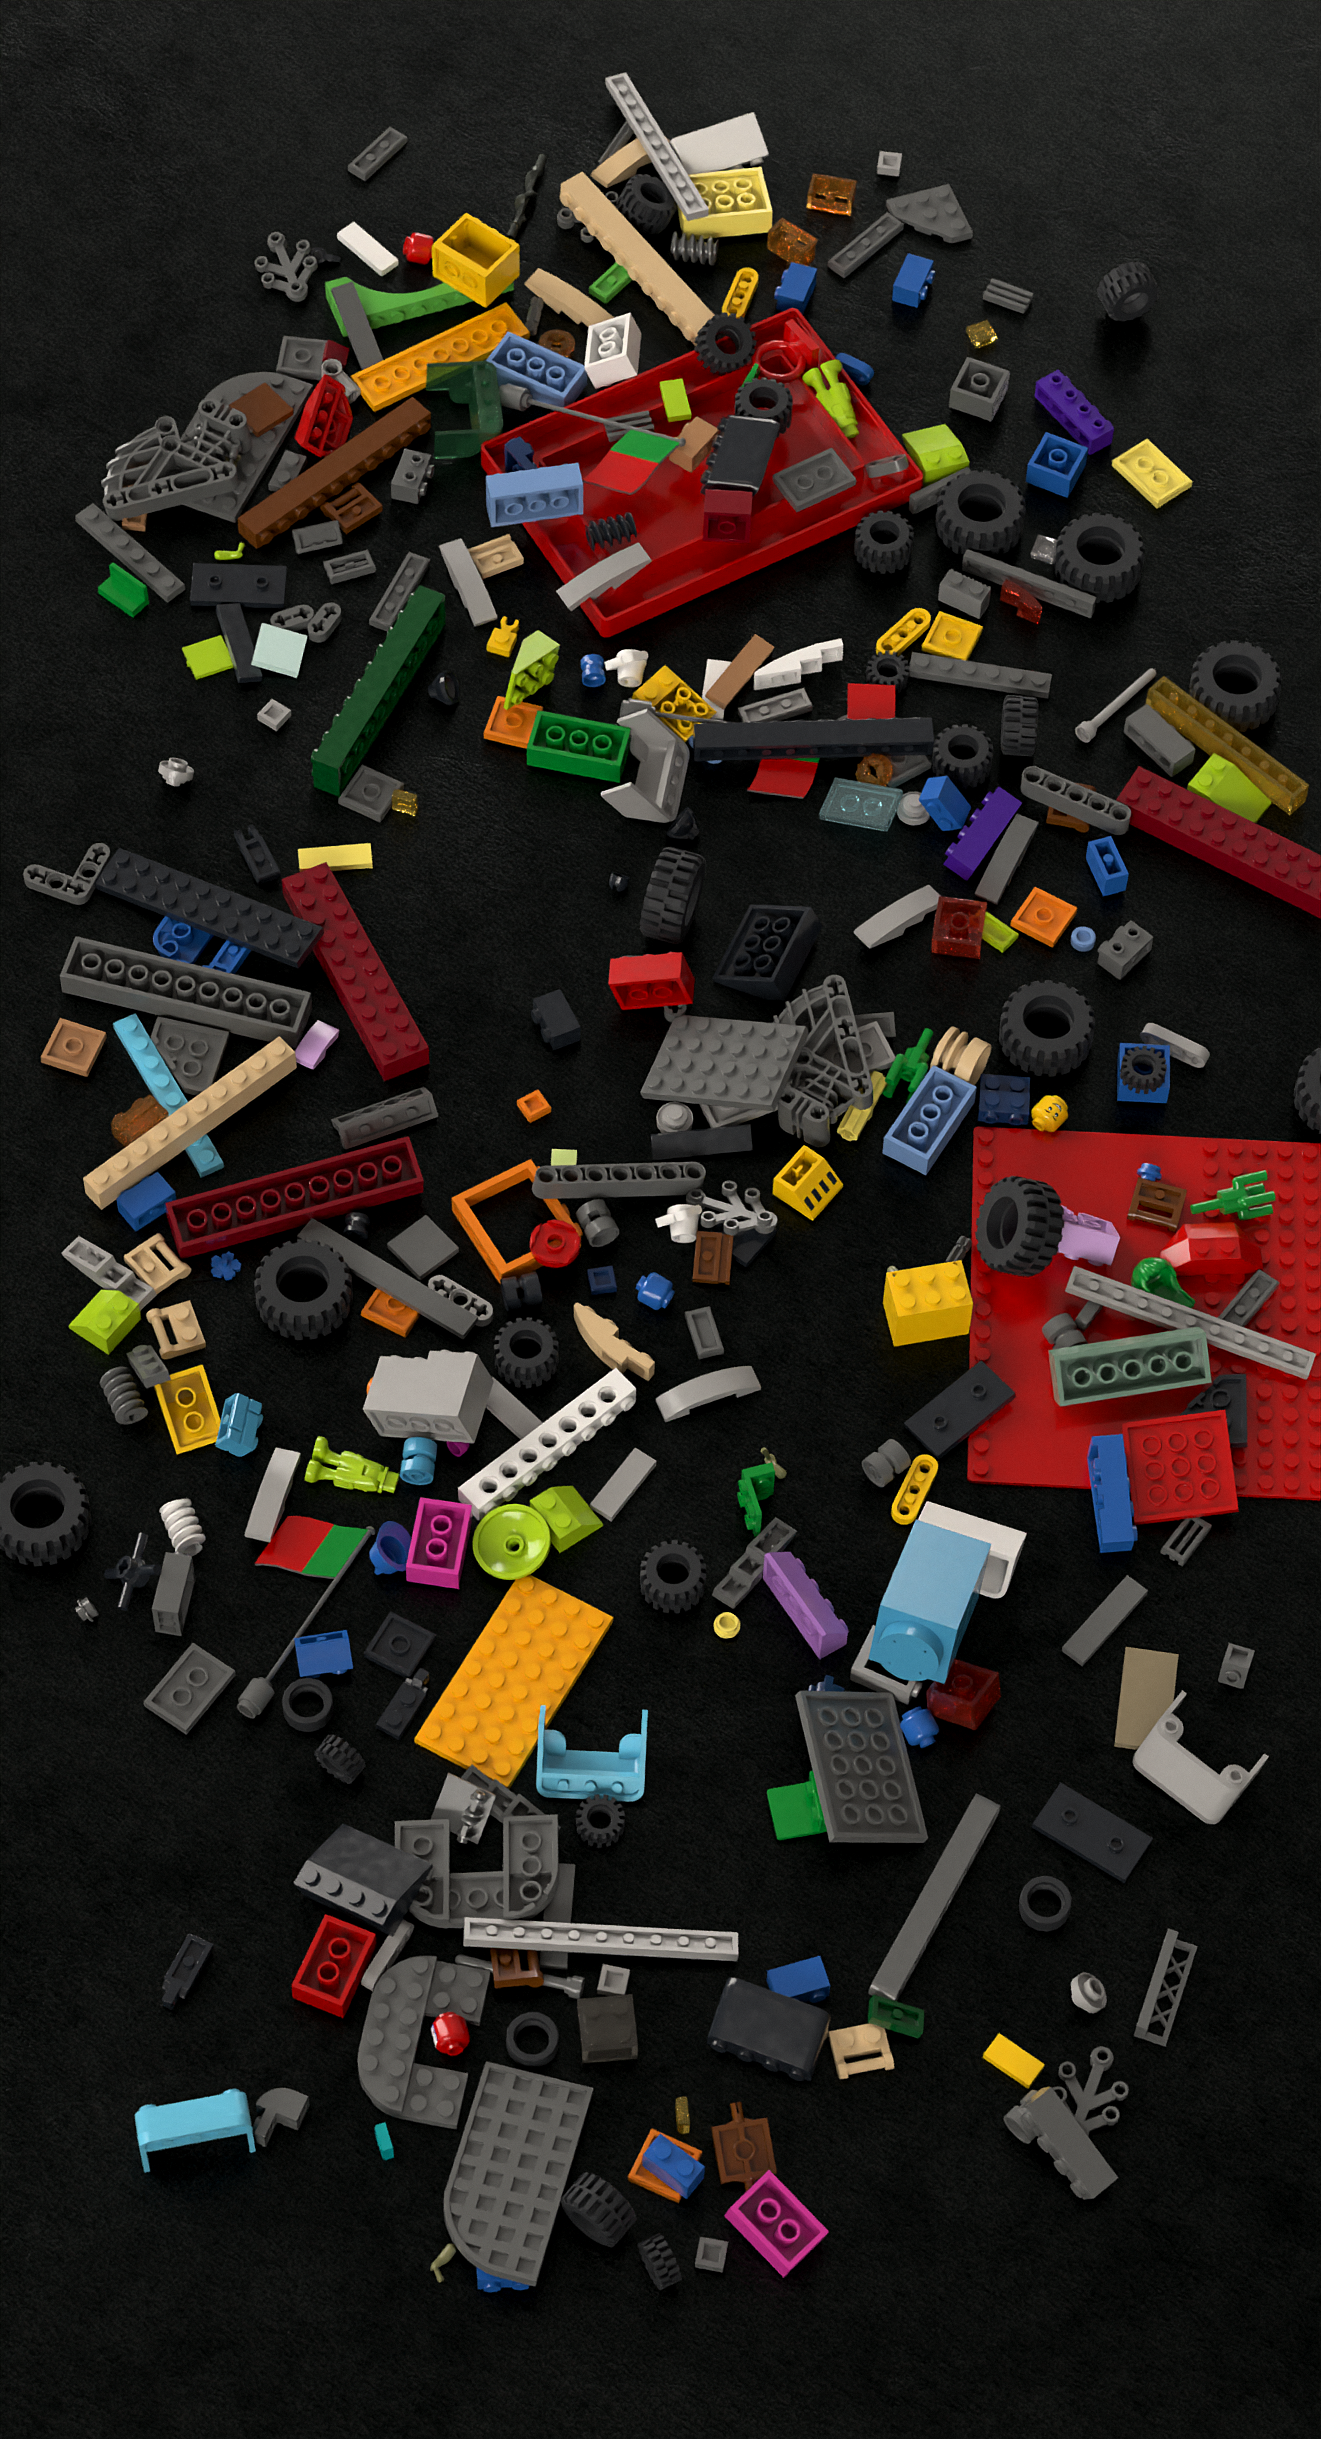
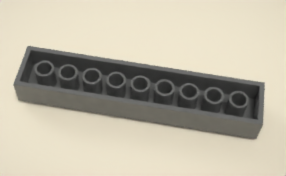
M77 936L74 939L60 974L62 992L267 1042H272L280 1036L292 1048H297L300 1044L312 1011L310 992Z

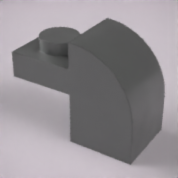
M287 2088L273 2089L262 2095L256 2103L257 2114L261 2116L256 2118L252 2131L255 2132V2142L266 2147L277 2122L298 2130L309 2108L308 2096Z

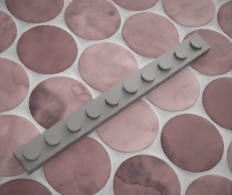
M622 73L605 78L608 90L687 221L709 216L707 205L628 75Z
M1076 1266L1073 1267L1065 1292L1172 1331L1200 1327L1206 1332L1207 1344L1306 1380L1316 1355L1310 1351Z
M465 1917L463 1946L737 1961L738 1933L470 1917Z

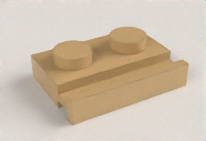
M509 534L468 549L481 579L524 564V558L514 541L512 542Z

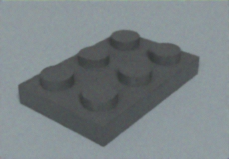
M833 448L825 450L772 476V481L796 513L856 485V478Z
M192 1643L146 1698L144 1707L187 1735L235 1677V1670Z

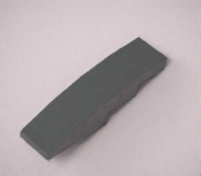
M1019 814L1015 815L980 881L975 896L998 905L1006 886H1009L1017 866L1021 864L1039 822Z
M775 1517L747 1546L746 1552L730 1568L729 1574L714 1588L712 1596L734 1610L763 1577L765 1554L769 1552H783L797 1531Z
M473 1765L461 1777V1779L497 1795L490 1815L502 1823L503 1817L545 1815L522 1795L518 1794L516 1796L498 1780L492 1781Z

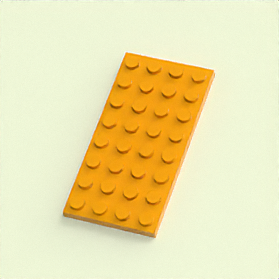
M532 1575L516 1579L416 1735L415 1743L466 1770L473 1765L492 1781L496 1779L509 1789L538 1743L540 1706L546 1705V1730L613 1623V1617Z

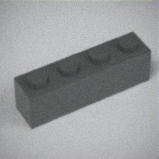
M1052 2087L1041 2088L1017 2108L1021 2113L1020 2119L1023 2124L1035 2132L1038 2137L1037 2142L1045 2152L1051 2154L1055 2160L1054 2165L1062 2175L1068 2177L1072 2183L1070 2185L1071 2189L1079 2198H1095L1118 2178Z

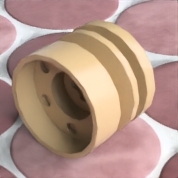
M950 1027L935 1049L930 1069L934 1065L950 1074L954 1072V1076L975 1086L988 1062L992 1048L991 1044L976 1037L967 1046L968 1033L962 1032L960 1034L958 1028Z

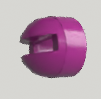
M447 1441V1446L455 1456L460 1457L468 1450L470 1443Z

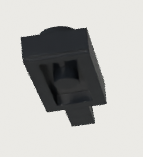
M420 1668L413 1677V1680L407 1678L402 1683L376 1723L378 1730L397 1740L401 1739L426 1700L428 1688L425 1686L430 1680L429 1672Z
M190 1933L188 1934L164 1977L162 1989L166 1992L162 1998V2006L173 2010L179 1997L186 1998L214 1949L213 1943Z

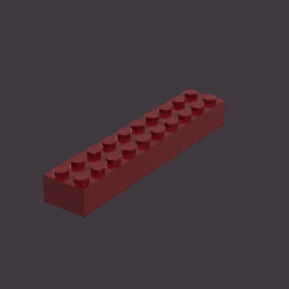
M1140 766L1137 768L1116 799V801L1128 806L1131 810L1130 825L1321 918V855Z
M327 862L282 879L283 896L294 916L323 927L324 934L313 948V951L383 1080L387 1081L429 1064L428 1045Z
M407 1136L165 1203L166 1215L181 1260L306 1225L311 1218L321 1221L423 1192L424 1180L410 1138Z

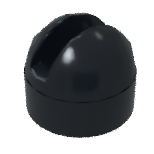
M612 872L609 885L612 890H615L617 887V892H621L628 886L630 878L623 874Z

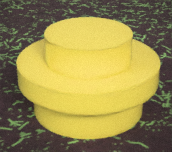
M722 1613L714 1621V1630L722 1638H732L740 1630V1621L732 1613Z

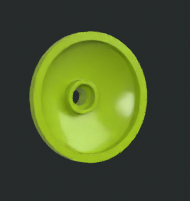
M520 1504L504 1505L489 1512L480 1521L473 1536V1552L479 1565L488 1574L504 1580L520 1579L533 1573L545 1561L551 1545L550 1530L544 1518L536 1510ZM515 1545L520 1546L517 1551H512Z

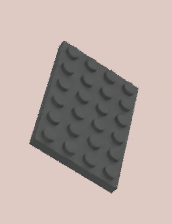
M681 1015L673 1019L640 1093L644 1099L775 1111L809 1031L806 1026Z
M799 1691L795 1697L829 1842L924 1843L928 1839L903 1733L900 1728L893 1693Z

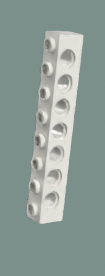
M615 1368L458 1488L459 1501L462 1504L472 1505V1514L478 1521L481 1520L489 1512L498 1508L505 1500H512L522 1487L534 1483L538 1475L543 1471L551 1470L564 1455L569 1456L572 1454L577 1445L582 1441L590 1440L603 1425L608 1426L620 1412L629 1410L636 1401V1388ZM611 1399L613 1402L606 1403L603 1400ZM585 1414H592V1415H594V1416H593V1417H590V1418H587V1417H584L583 1415H585ZM573 1429L574 1431L571 1433H567L564 1430ZM546 1444H553V1445H555V1446H554V1447H551V1448H547V1447H545L544 1445H546ZM534 1459L535 1461L532 1463H527L524 1460ZM514 1474L515 1477L507 1478L505 1477V1475ZM494 1489L495 1492L486 1493L485 1490Z

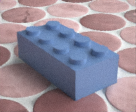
M511 332L506 333L485 361V380L498 386L512 384L527 388L531 392L532 400L562 408L574 403L587 385V372L584 365Z
M563 464L486 476V506L491 527L583 514V481L579 464Z
M933 1065L884 1137L883 1154L927 1175L975 1103L977 1087Z

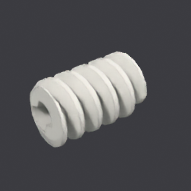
M180 1499L168 1502L160 1508L159 1512L162 1513L161 1517L165 1522L169 1538L172 1539L175 1552H183L188 1556L196 1555L202 1549L200 1544L205 1541V1535L200 1534L202 1528L197 1525L198 1518L193 1516L195 1510L190 1507L191 1500Z

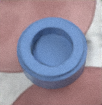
M1088 927L1076 928L1071 935V945L1073 948L1082 952L1091 950L1095 945L1096 939L1094 931Z

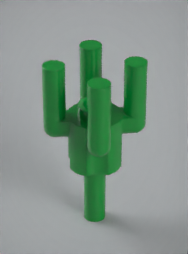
M924 1029L916 1047L907 1048L904 1055H896L885 1078L887 1083L883 1091L885 1097L891 1098L902 1078L905 1081L911 1082L908 1087L910 1094L906 1104L911 1099L928 1070L927 1063L930 1058L925 1053V1050L933 1035L931 1029Z
M1263 1170L1234 1177L1232 1180L1233 1187L1217 1191V1199L1192 1204L1190 1209L1193 1215L1215 1209H1220V1212L1224 1215L1237 1212L1240 1220H1248L1273 1214L1271 1204L1248 1208L1275 1201L1276 1197L1274 1191L1265 1193L1263 1183L1244 1187L1247 1184L1267 1180V1172Z

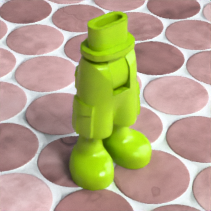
M831 360L820 366L831 387L829 390L826 389L818 368H813L802 376V380L808 387L813 386L815 388L817 399L849 440L859 434L856 427L858 423L850 402L851 396L845 383H839L837 375L842 370V363L840 360Z
M318 1436L312 1460L309 1461L305 1481L314 1483L324 1479L333 1480L334 1486L340 1488H355L365 1492L377 1491L378 1493H382L384 1490L394 1493L399 1474L389 1471V1467L384 1469V1466L365 1459L363 1456L353 1452L344 1451L341 1455L329 1450L327 1439ZM322 1464H330L338 1467L336 1470L324 1467L322 1466Z

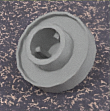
M169 758V761L160 762L158 772L163 775L167 784L180 786L181 783L192 780L194 769L187 766L188 763L184 760Z
M908 792L899 798L896 810L898 817L904 823L920 825L930 818V814L919 802L921 793Z
M669 1102L658 1110L656 1117L657 1127L661 1133L691 1130L693 1125L692 1111L683 1103Z
M1084 1972L1073 1978L1071 1982L1072 2000L1076 2006L1089 2013H1096L1105 2007L1107 2002L1103 1985L1098 1979Z

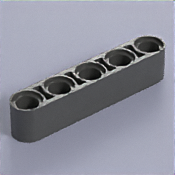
M1029 766L1023 771L1020 788L1026 797L1112 834L1122 835L1128 831L1131 818V810L1128 806L1039 767Z

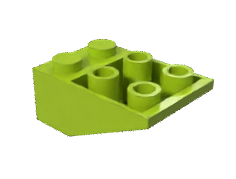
M539 630L525 638L522 642L503 707L506 710L520 704L527 696L535 694L539 688L548 685L554 677L553 671L559 658L557 654L560 645Z

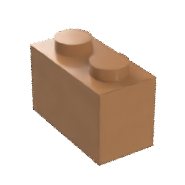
M696 416L691 423L688 422L684 426L682 432L677 437V439L684 438L686 440L685 446H679L669 455V460L692 473L714 449L711 445L715 436L719 435V430Z

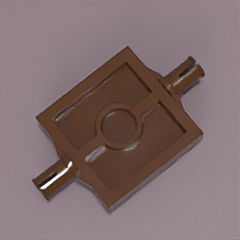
M742 2102L730 2104L733 2121L726 2125L714 2126L711 2130L721 2184L730 2182L744 2183L745 2191L747 2192L755 2184V2181L760 2179L768 2170L774 2175L777 2174L767 2118L756 2120L744 2119Z

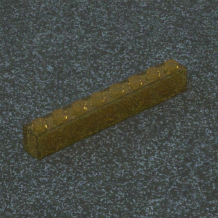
M1165 676L1148 689L1146 704L1153 710H1157L1169 725H1173L1177 731L1210 756L1215 753L1233 763L1271 802L1287 814L1291 815L1306 801L1309 784Z

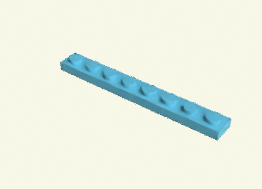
M136 1013L114 1022L113 1026L165 1117L167 1118L188 1103ZM207 1134L185 1149L201 1178L224 1168L223 1161Z

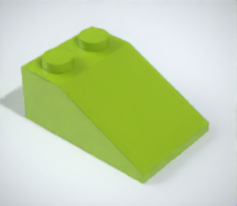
M946 424L902 434V439L911 459L923 473V488L966 467L969 468V459L963 445Z
M1215 753L1190 781L1187 790L1254 823L1261 818L1272 803L1233 763Z

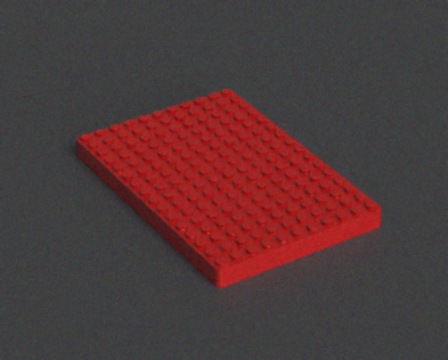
M790 308L751 325L750 331H754L756 335L753 340H756V346L753 349L756 350L766 342L783 341L785 322L793 319L819 346L818 369L826 389L829 390L831 388L820 366L825 362L836 359L798 309ZM726 336L715 341L717 347L722 352L735 354V344L730 337ZM694 350L563 408L603 419L649 411L654 432L677 438L688 422L691 423L696 416L717 428L722 417L726 418L728 415H734L735 396L752 369V357L742 368L722 376L719 375V371L713 374L710 372L711 368L707 367L705 369L702 366L704 362L697 359L699 352L695 353ZM771 350L761 357L762 367L770 373L787 374L795 369L782 353L783 350ZM843 368L837 376L839 383H845L850 393V402L855 413V419L858 423L856 427L859 432L857 436L849 440L817 399L815 388L813 386L808 387L803 382V375L792 382L783 383L784 388L790 390V395L793 398L792 421L790 427L786 428V432L784 434L779 433V437L776 438L763 481L758 492L752 498L750 544L703 541L705 495L700 493L702 487L700 479L703 472L708 468V465H706L708 456L692 473L670 461L668 456L646 484L633 495L583 482V514L522 523L564 584H567L576 576L602 560L636 543H640L652 561L618 588L614 589L611 586L596 599L592 600L589 597L580 604V607L602 637L608 638L857 526L858 523H861V519L864 516L868 518V514L872 512L874 514H877L878 511L885 513L909 502L910 494L922 489L923 473ZM683 379L691 411V419L668 422L660 390V382ZM757 408L759 410H769L768 408ZM554 411L481 444V466L488 476L505 473L504 444L520 436L525 443H529L534 451L533 462L538 468L578 463L581 477L584 479L599 465L619 440L609 442L603 423ZM833 448L856 478V485L796 513L772 481L773 474ZM906 455L909 463L907 469L879 477H868L865 468L866 464L891 456ZM626 512L632 514L637 538L634 534L631 535V542L628 543L626 538L622 537L621 545L618 544L616 539H613L612 547L609 546L607 541H604V549H601L599 544L596 543L595 551L591 550L586 537L585 525L588 526L590 521H594L597 524L598 519L601 518L606 522L609 516L615 520L617 514H621L623 518Z

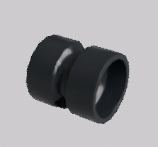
M536 1272L522 1274L520 1279H517L515 1276L500 1279L503 1301L507 1311L520 1309L523 1304H526L528 1307L542 1304L541 1287ZM521 1287L522 1296L518 1297L516 1288Z

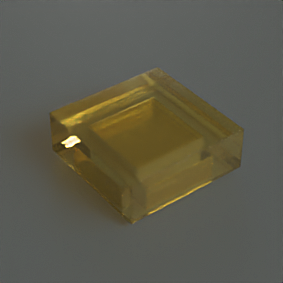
M987 320L967 327L966 333L976 348L997 340V335Z
M394 789L392 793V809L415 816L418 810L417 795Z
M678 2097L675 2103L677 2129L679 2134L689 2133L690 2121L687 2097Z

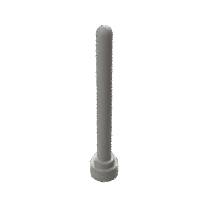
M1149 669L1094 719L1087 722L1084 721L1077 726L1075 732L1078 738L1086 743L1096 736L1097 728L1156 676V670Z

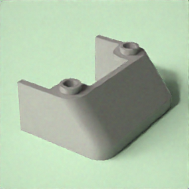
M648 709L618 718L617 723L620 726L631 728L630 751L640 761L635 785L630 782L603 791L601 796L625 817L661 823L675 820L690 757L687 744Z
M1182 1691L1140 1745L1133 1757V1764L1141 1774L1203 1822L1215 1824L1224 1817L1259 1773L1268 1756L1264 1753L1250 1772H1247L1241 1766L1229 1765L1219 1775L1177 1743V1740L1183 1733V1724L1174 1713L1178 1710L1187 1694Z

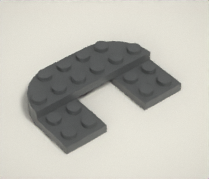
M558 1815L503 1817V1871L450 1873L449 1819L395 1821V1848L433 1865L408 1909L414 1917L423 1923L439 1928H464L465 1917L528 1921L540 1914L549 1905L556 1893L560 1875Z
M418 1956L395 1964L382 1975L371 1996L358 2052V2071L362 2088L378 2109L395 2118L457 2129L468 2081V2073L415 2064V2055L424 2016L437 2018L442 2013L454 2012L457 2015H461L467 2024L480 2026L491 1971L440 1962L434 1956Z

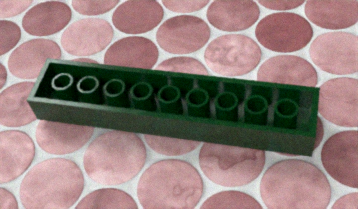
M420 585L415 593L410 594L406 608L401 610L397 616L395 626L389 628L383 645L380 644L376 650L374 660L368 662L362 679L359 678L357 680L351 697L348 696L345 699L343 710L340 714L337 713L335 715L330 731L324 733L320 747L315 749L311 755L310 761L313 765L311 775L314 779V787L338 797L341 796L446 624L445 595Z

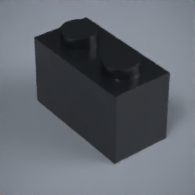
M560 989L533 999L532 1018L535 1024H540L542 1037L546 1043H550L553 1050L581 1040V1027Z

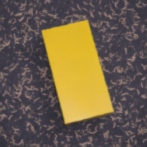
M1000 2033L983 2054L985 2060L1028 2089L1045 2066V2064Z

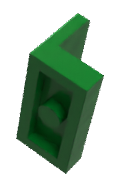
M115 563L109 565L110 577L98 587V593L128 615L134 617L149 604L147 586Z

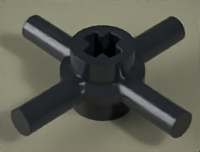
M138 1533L132 1558L124 1556L119 1560L116 1568L105 1570L104 1575L107 1579L120 1578L123 1584L117 1606L120 1610H128L134 1586L138 1588L143 1587L148 1582L150 1575H159L162 1571L159 1564L145 1565L142 1559L149 1537L147 1534Z

